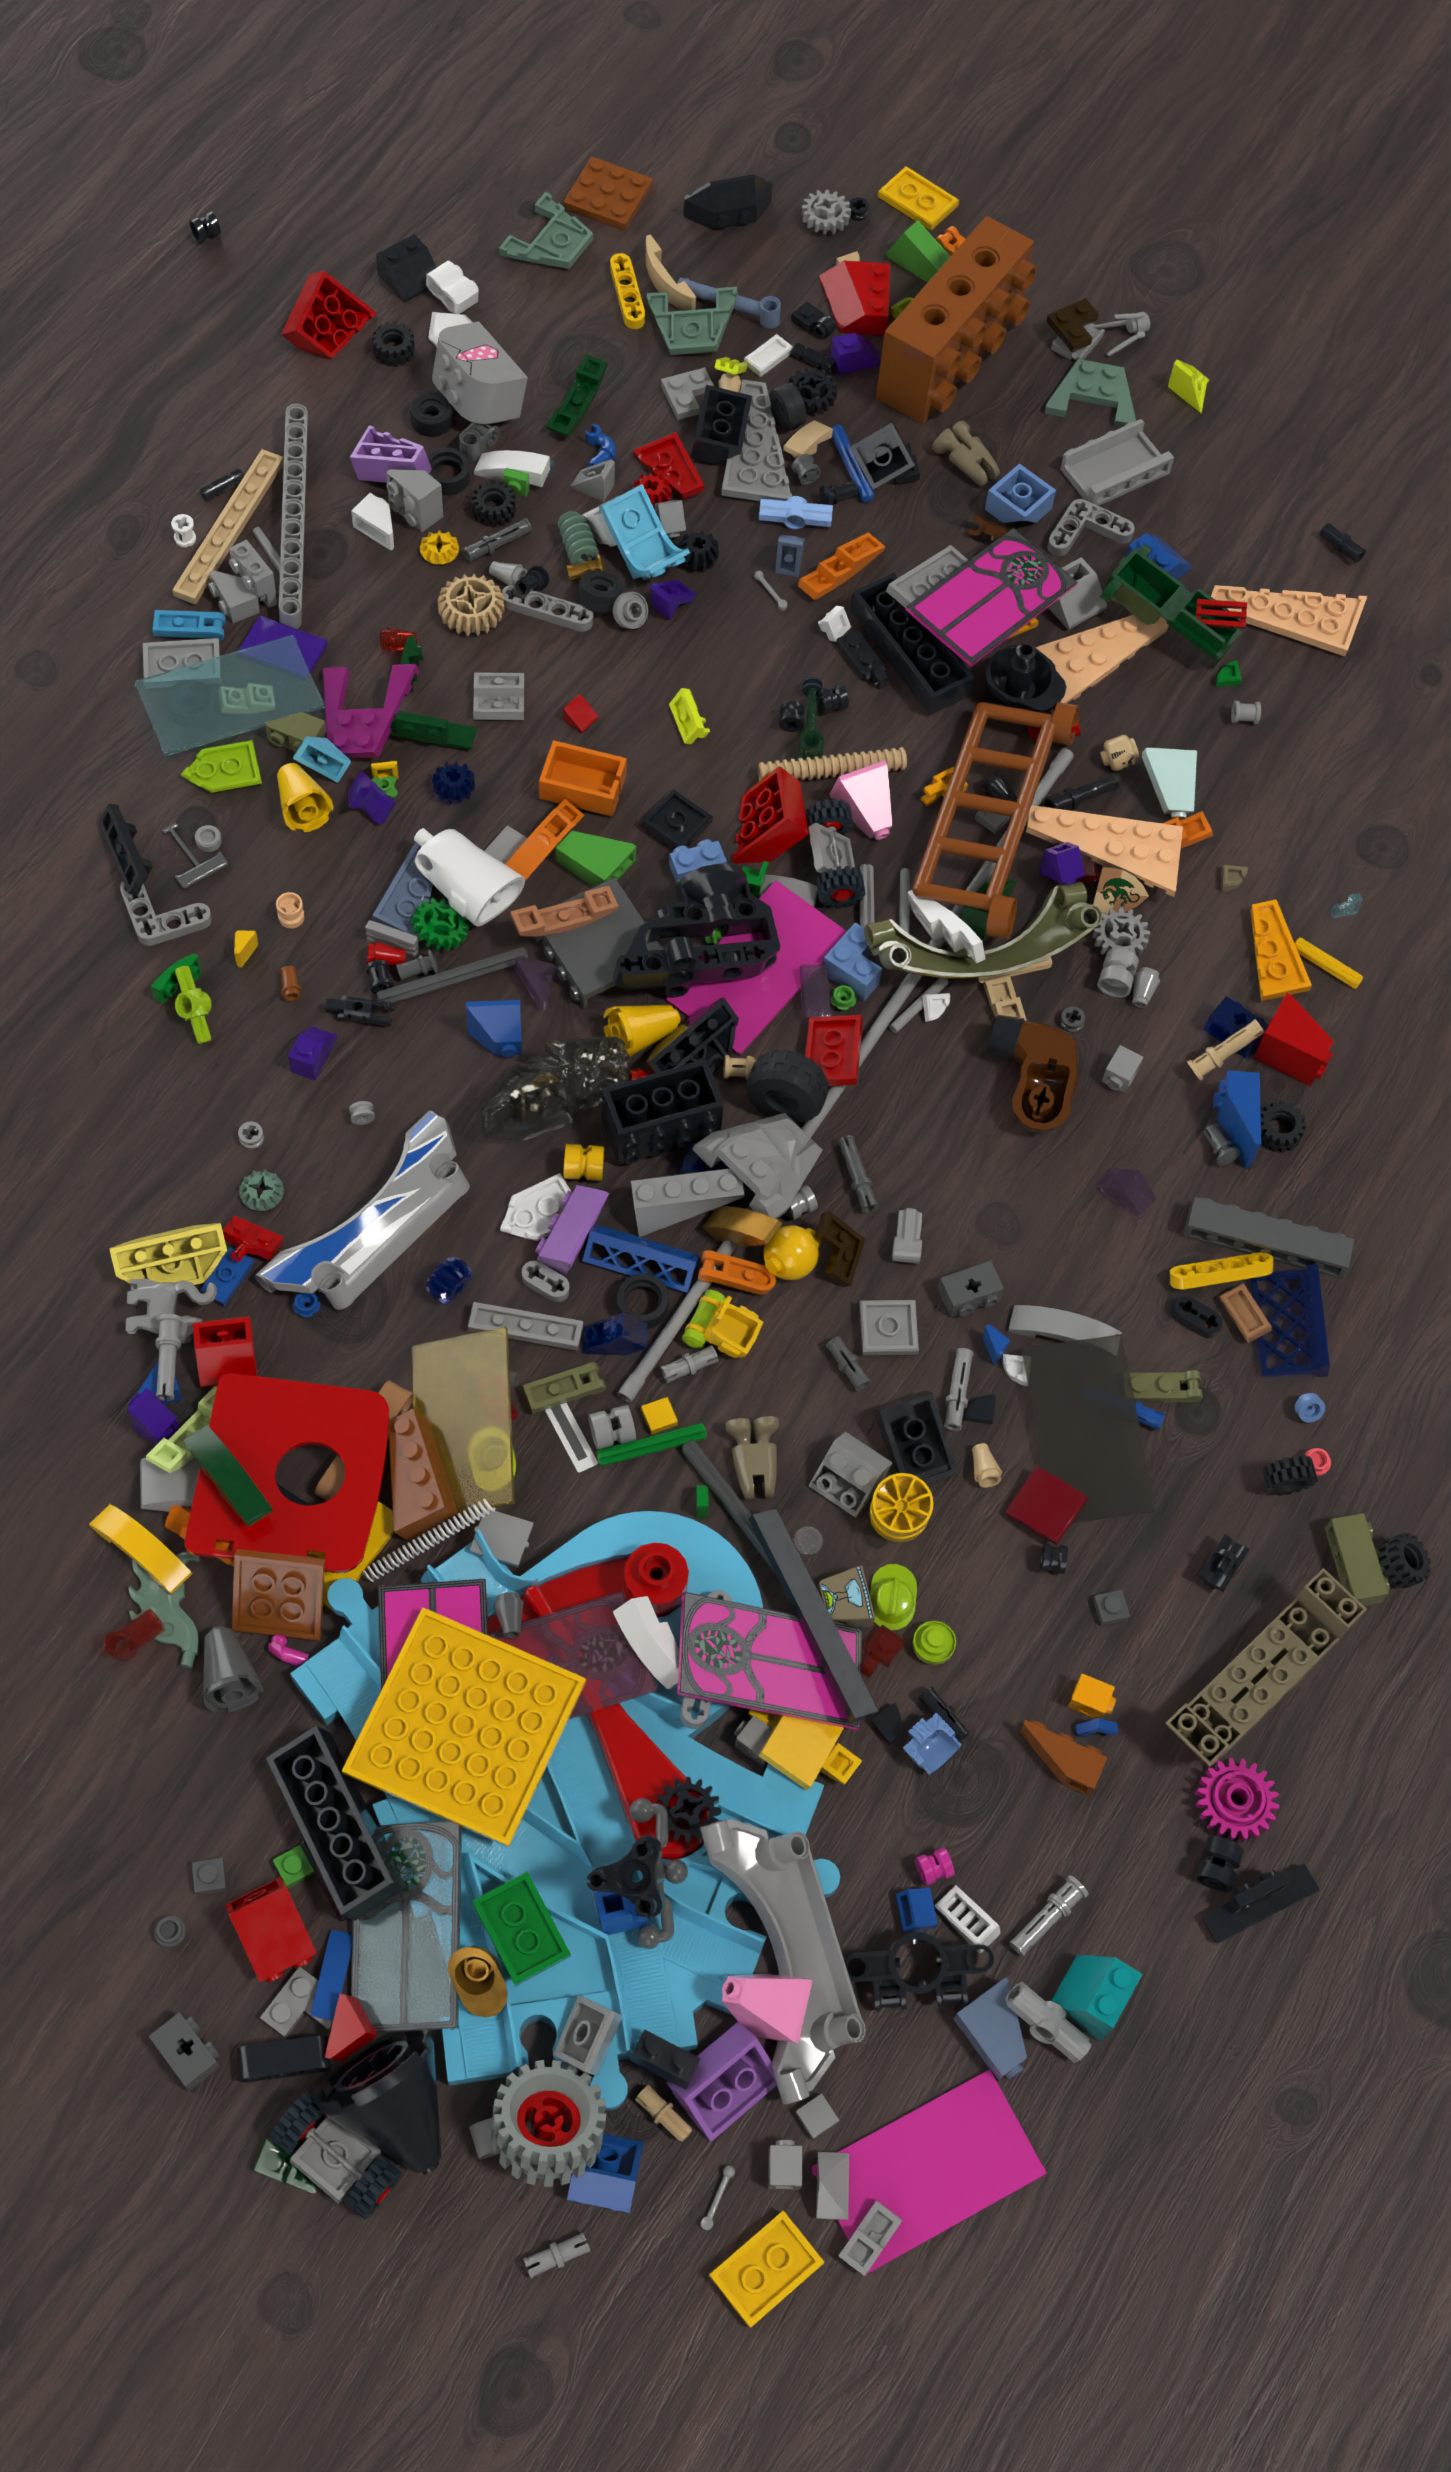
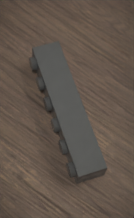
M1197 1197L1194 1198L1190 1206L1183 1237L1246 1254L1268 1253L1273 1256V1261L1343 1279L1349 1268L1354 1239L1348 1238L1341 1233H1329L1321 1231L1315 1226H1302L1288 1219H1276L1262 1212H1250L1242 1210L1235 1205H1223L1209 1198Z

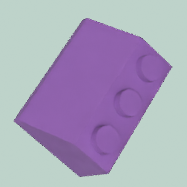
M579 1185L576 1186L573 1193L567 1191L561 1203V1206L565 1207L560 1216L554 1215L548 1226V1229L552 1230L548 1239L542 1237L535 1250L539 1254L537 1261L566 1277L590 1230L600 1215L609 1193Z
M739 2022L697 2056L701 2059L687 2089L670 2081L666 2082L679 2104L710 2142L777 2086L771 2060L757 2037Z

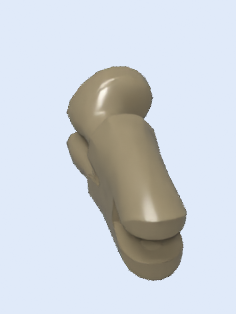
M965 421L957 422L952 427V430L949 428L944 430L932 445V449L936 454H943L948 450L951 451L949 460L980 487L988 482V478L995 479L1000 475V470L995 460L978 437L971 436L970 425Z
M765 1416L754 1420L755 1444H751L750 1440L751 1423L749 1419L737 1418L727 1421L725 1424L726 1431L736 1439L738 1445L732 1448V1454L744 1498L754 1499L753 1477L762 1476L764 1497H774L777 1474V1445L769 1443L771 1435L779 1428L778 1418Z

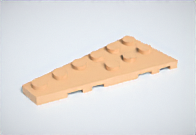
M1215 585L1211 597L1215 600L1248 602L1246 611V623L1342 656H1346L1367 596H1359L1356 599L1346 598L1344 594H1336V597H1328L1316 592L1283 590L1282 593H1272L1270 589H1260L1259 592L1247 591L1244 587ZM1227 608L1230 611L1241 612V609Z
M1031 805L1026 832L1053 844H1063L1066 842L1079 846L1080 853L1091 857L1093 862L1105 867L1125 870L1145 881L1144 884L1152 888L1155 885L1166 890V894L1175 896L1182 826Z

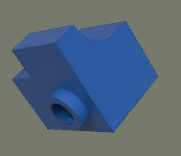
M593 1891L603 1933L612 1935L638 1929L648 1924V1918L639 1916L635 1911V1905L624 1896L611 1892Z

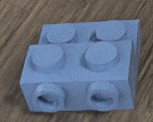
M709 839L703 840L696 847L689 849L686 846H679L673 850V853H670L669 866L676 884L686 874L702 866L727 864L719 841L712 842Z

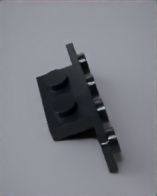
M1302 1864L1289 1872L1284 1870L1278 1874L1275 1870H1271L1259 1877L1260 1883L1253 1887L1246 1883L1233 1891L1235 1896L1228 1903L1202 1917L1214 1942L1219 1944L1317 1893L1319 1887L1307 1866Z

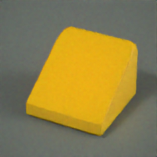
M397 761L371 764L373 778L394 776L396 779H399Z
M256 931L235 932L234 954L238 967H243L257 948L258 939Z

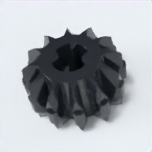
M692 530L690 535L684 534L682 541L678 545L679 549H689L690 553L684 556L686 560L684 565L685 569L693 567L694 572L697 568H701L704 572L707 567L713 568L715 561L719 558L718 541L713 539L712 533L705 535L703 530L700 533Z

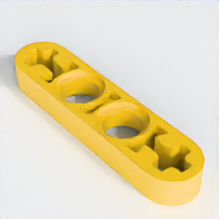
M615 254L610 259V272L623 320L628 328L639 329L645 324V310L632 262L626 254ZM619 264H621L622 267H624L623 271H620ZM621 280H628L631 283L629 285H622L619 282ZM627 297H632L636 299V301L626 302L624 299ZM635 311L636 318L631 316V312Z
M1260 1252L1176 1266L1170 1270V1285L1176 1289H1190L1270 1275L1273 1272V1256Z

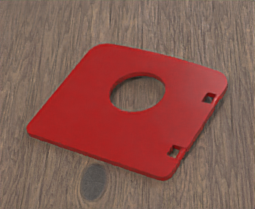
M227 1373L220 1377L209 1427L252 1479L272 1507L273 1512L248 1527L222 1498L217 1487L200 1466L185 1536L187 1552L195 1556L220 1557L234 1560L237 1549L307 1557L308 1553L324 1555L325 1572L347 1573L355 1569L364 1558L382 1484L389 1427V1405L385 1398L377 1392L356 1388ZM304 1445L324 1446L335 1452L342 1460L345 1467L344 1483L339 1492L330 1500L318 1505H300L288 1500L278 1489L275 1480L277 1467L282 1458L297 1447ZM217 1542L233 1543L232 1551L216 1550Z

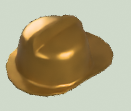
M474 1945L460 1948L454 1952L448 1961L447 1971L465 2008L475 2016L484 2018L495 2016L502 2011L507 2003L508 1991L498 1968L496 1957L487 1949L475 1947Z

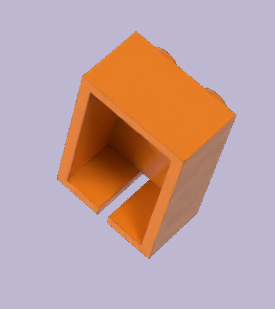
M553 740L539 779V799L559 804L564 799H567L576 808L613 817L619 800V794H621L626 779L627 758Z

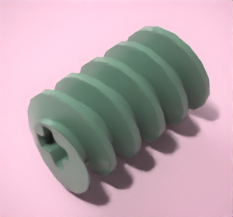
M575 511L563 514L559 518L557 525L570 564L587 562L589 558L595 560L599 550L596 547L588 519Z

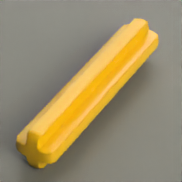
M1299 937L1296 940L1295 946L1299 955L1352 988L1356 989L1363 980L1361 974L1303 938Z

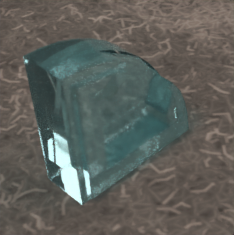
M1356 893L1347 896L1348 901L1339 906L1336 903L1330 910L1332 918L1357 914L1363 902L1361 894Z

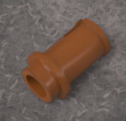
M285 966L279 971L283 987L281 995L286 1001H296L302 993V988L298 985L297 970L294 966Z

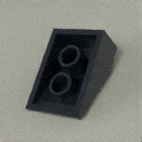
M922 1391L873 1408L881 1436L897 1473H908L917 1476L926 1485L959 1473L932 1392Z

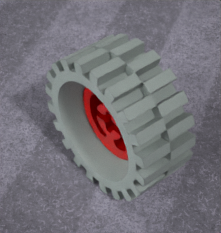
M544 2060L535 2061V2068L533 2070H530L528 2064L519 2067L518 2077L513 2072L506 2077V2085H500L497 2091V2099L494 2101L491 2124V2140H493L492 2148L494 2154H500L499 2163L504 2169L510 2164L512 2165V2176L519 2179L523 2173L527 2175L526 2183L535 2185L537 2178L544 2179V2187H553V2181L557 2178L560 2179L561 2185L570 2183L571 2173H574L578 2179L584 2175L586 2165L591 2168L595 2163L596 2154H599L602 2145L606 2121V2104L604 2098L600 2099L601 2089L597 2084L590 2087L591 2076L586 2072L579 2077L577 2075V2067L569 2064L567 2070L561 2069V2061L553 2060L552 2067H545ZM563 2120L567 2123L570 2129L569 2132H562ZM527 2122L534 2123L532 2134L526 2127Z

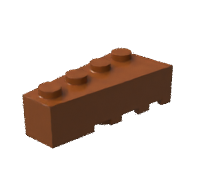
M411 1409L389 1420L394 1532L411 1542L413 1539H417L418 1536L421 1537L423 1533L427 1534L428 1530L431 1532L433 1528L437 1529L438 1525L443 1526V1522L449 1523L448 1519L453 1521V1516L456 1519L459 1516L429 1420L415 1409Z

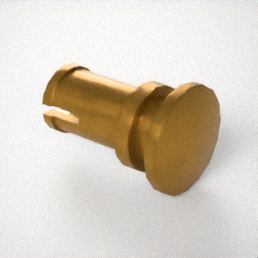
M597 554L598 559L596 560L589 558L587 562L567 565L570 581L581 578L583 574L589 571H605L600 554Z

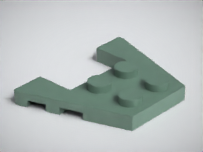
M545 192L535 204V212L550 218L549 223L531 244L509 235L499 247V255L570 269L593 241V233L575 216L571 217L567 214L565 207L560 203L556 204L552 200V196Z
M737 287L716 288V308L669 312L668 292L647 293L648 304L670 355L717 352L738 297Z
M1083 359L1076 361L1045 408V414L1065 417L1068 401L1072 399L1117 408L1114 427L1122 428L1129 422L1136 421L1124 367Z

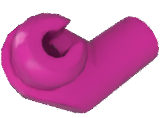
M274 1635L271 1643L268 1644L270 1653L283 1662L298 1667L308 1660L309 1654L286 1647L288 1642L286 1637Z

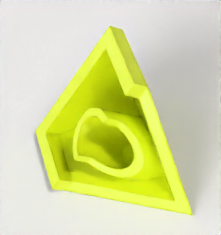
M1176 360L1168 387L1202 414L1206 386L1209 379L1195 367Z

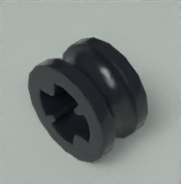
M860 197L851 199L849 202V208L851 209L850 218L855 221L866 219L869 209L867 200Z

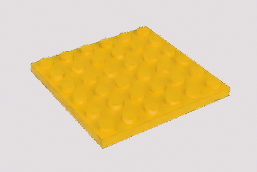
M422 1607L342 1772L497 1843L510 1847L587 1682L586 1678Z

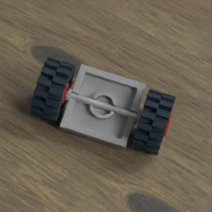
M833 798L832 801L824 799L825 802L817 801L816 806L811 804L809 806L810 809L805 811L808 835L810 836V844L814 856V866L816 871L821 873V876H818L816 881L819 900L825 907L828 905L829 908L836 906L837 909H841V906L845 905L847 908L850 907L851 903L853 905L857 904V900L862 901L863 896L866 894L863 875L860 870L855 868L850 839L845 837V833L849 834L851 829H853L851 809L849 804L845 803L842 799L839 802L836 798Z
M305 2092V2094L300 2096L299 2100L297 2099L293 2103L292 2107L288 2108L287 2113L280 2118V2122L276 2124L271 2132L270 2139L289 2155L297 2151L291 2157L290 2163L338 2204L350 2191L345 2203L365 2220L388 2197L390 2191L394 2189L395 2184L402 2176V2171L383 2155L380 2156L381 2151L329 2117H326L321 2123L325 2115L317 2105L315 2097L309 2092Z

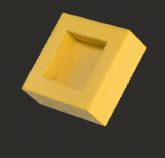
M668 1397L641 1406V1412L651 1435L678 1425Z

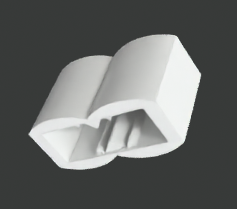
M446 261L427 274L426 286L435 297L443 302L451 313L460 314L478 302V286L474 281L463 276V272L458 265Z

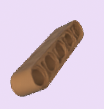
M390 1380L379 1391V1394L385 1398L389 1405V1420L407 1412L414 1399V1393ZM338 1455L319 1481L315 1490V1495L325 1501L333 1498L344 1483L345 1467Z

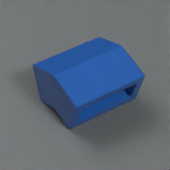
M930 1887L907 1889L896 1894L903 1932H920L936 1929L938 1924Z

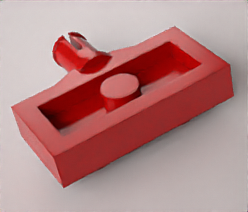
M234 1216L222 1230L225 1241L236 1247V1250L231 1253V1258L233 1261L237 1259L236 1262L242 1261L243 1257L248 1253L271 1260L283 1245V1236L237 1216Z

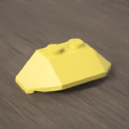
M221 1223L194 1225L137 1238L111 1247L109 1250L116 1276L130 1283V1279H149L159 1283L183 1280L196 1285L207 1281L226 1253L227 1247Z

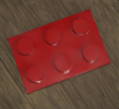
M861 1015L809 1017L805 1056L814 1060L823 1069L829 1086L857 1085L863 1026Z

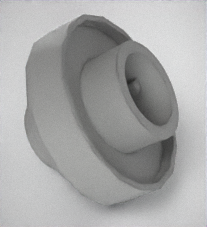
M625 592L616 598L613 604V616L617 624L626 629L639 628L644 624L648 616V605L643 596L636 592Z

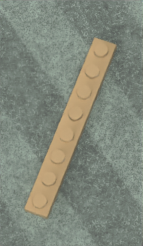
M261 449L172 590L174 597L196 605L211 581L209 572L217 571L230 551L229 548L233 546L284 465V457Z

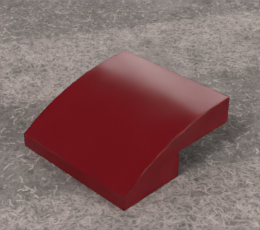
M1036 1466L1005 1513L1009 1518L1031 1528L1036 1535L1058 1545L1088 1498L1066 1482Z

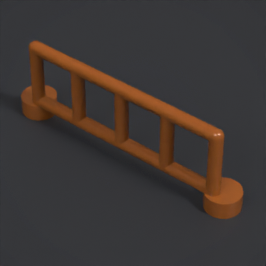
M980 702L976 705L912 888L913 894L916 897L989 911L986 927L987 936L1007 940L1010 938L1016 917L1017 898L1002 896L1051 744L1053 742L1072 745L1076 732L1071 733V728L1078 724V705L1058 702L1054 715ZM987 718L1041 728L1032 756L1027 757L978 748ZM972 762L1026 772L1017 802L962 792ZM961 807L1011 817L1002 847L948 838L947 834L956 808ZM941 852L995 862L996 865L986 894L931 884Z

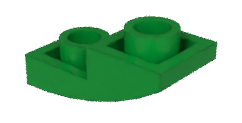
M191 954L164 971L151 985L154 1000L164 1004L168 997H172L175 994L179 985L175 973L178 967L189 966L193 981H197L202 971L199 956Z

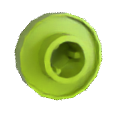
M925 1622L918 1627L914 1634L912 1643L914 1653L926 1664H943L951 1658L955 1651V1634L943 1622Z

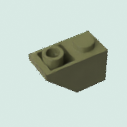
M304 712L268 721L265 725L268 741L276 746H283L293 750L295 753L306 736L327 737L325 721Z

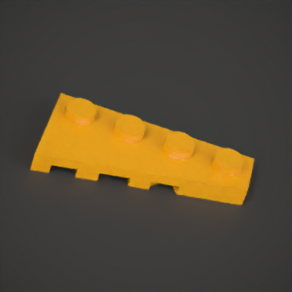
M1277 900L1252 904L1250 913L1261 1001L1284 997L1286 993L1293 995L1310 991L1312 984Z

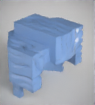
M935 1713L928 1721H925L923 1718L920 1719L913 1726V1729L908 1731L912 1740L903 1747V1750L919 1768H923L930 1775L955 1754L961 1747V1743L955 1738L956 1735L952 1728L942 1720L938 1713Z

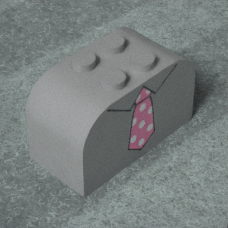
M479 321L443 329L438 337L432 381L448 402L462 417L474 423L491 424L520 418L528 379L524 372Z

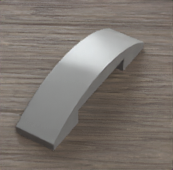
M1014 1305L1008 1332L1034 1339L1036 1334L1089 1347L1090 1353L1114 1359L1117 1357L1122 1334L1119 1330L1105 1323L1080 1314L1030 1305Z

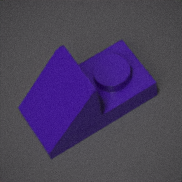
M679 580L653 583L650 587L653 608L668 620L672 619L678 605L691 603L696 596L692 590Z
M359 771L347 791L348 807L362 808L377 824H384L396 805V802L363 771Z

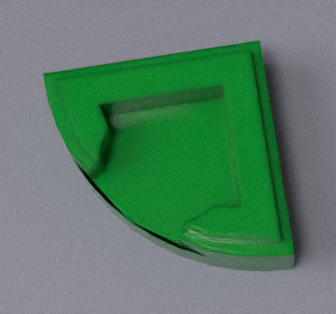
M1237 660L1228 662L1219 671L1216 678V687L1240 686L1242 679Z

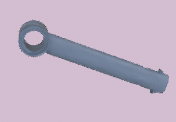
M680 278L678 280V283L685 281L696 298L716 303V288L689 280V278ZM738 295L733 309L759 316L760 324L764 328L773 329L779 326L781 302L778 298L767 296L759 302Z

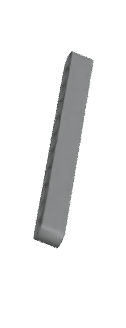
M297 403L287 407L285 417L279 585V622L298 629L302 623L308 412L305 406Z

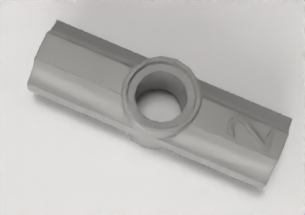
M1023 1982L1016 1984L1008 1992L1005 1998L1006 2005L1031 2026L1030 2033L1035 2039L1042 2043L1052 2044L1073 2063L1081 2061L1089 2052L1092 2045L1089 2042L1090 2039L1066 2020L1067 2013L1062 2006L1052 2001H1044Z

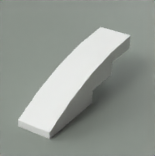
M912 890L907 892L911 911L934 941L944 937L954 952L965 948L976 964L985 960L981 939L965 922L936 901L916 897Z

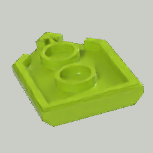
M253 740L201 749L196 755L195 761L181 773V777L211 793L262 784Z

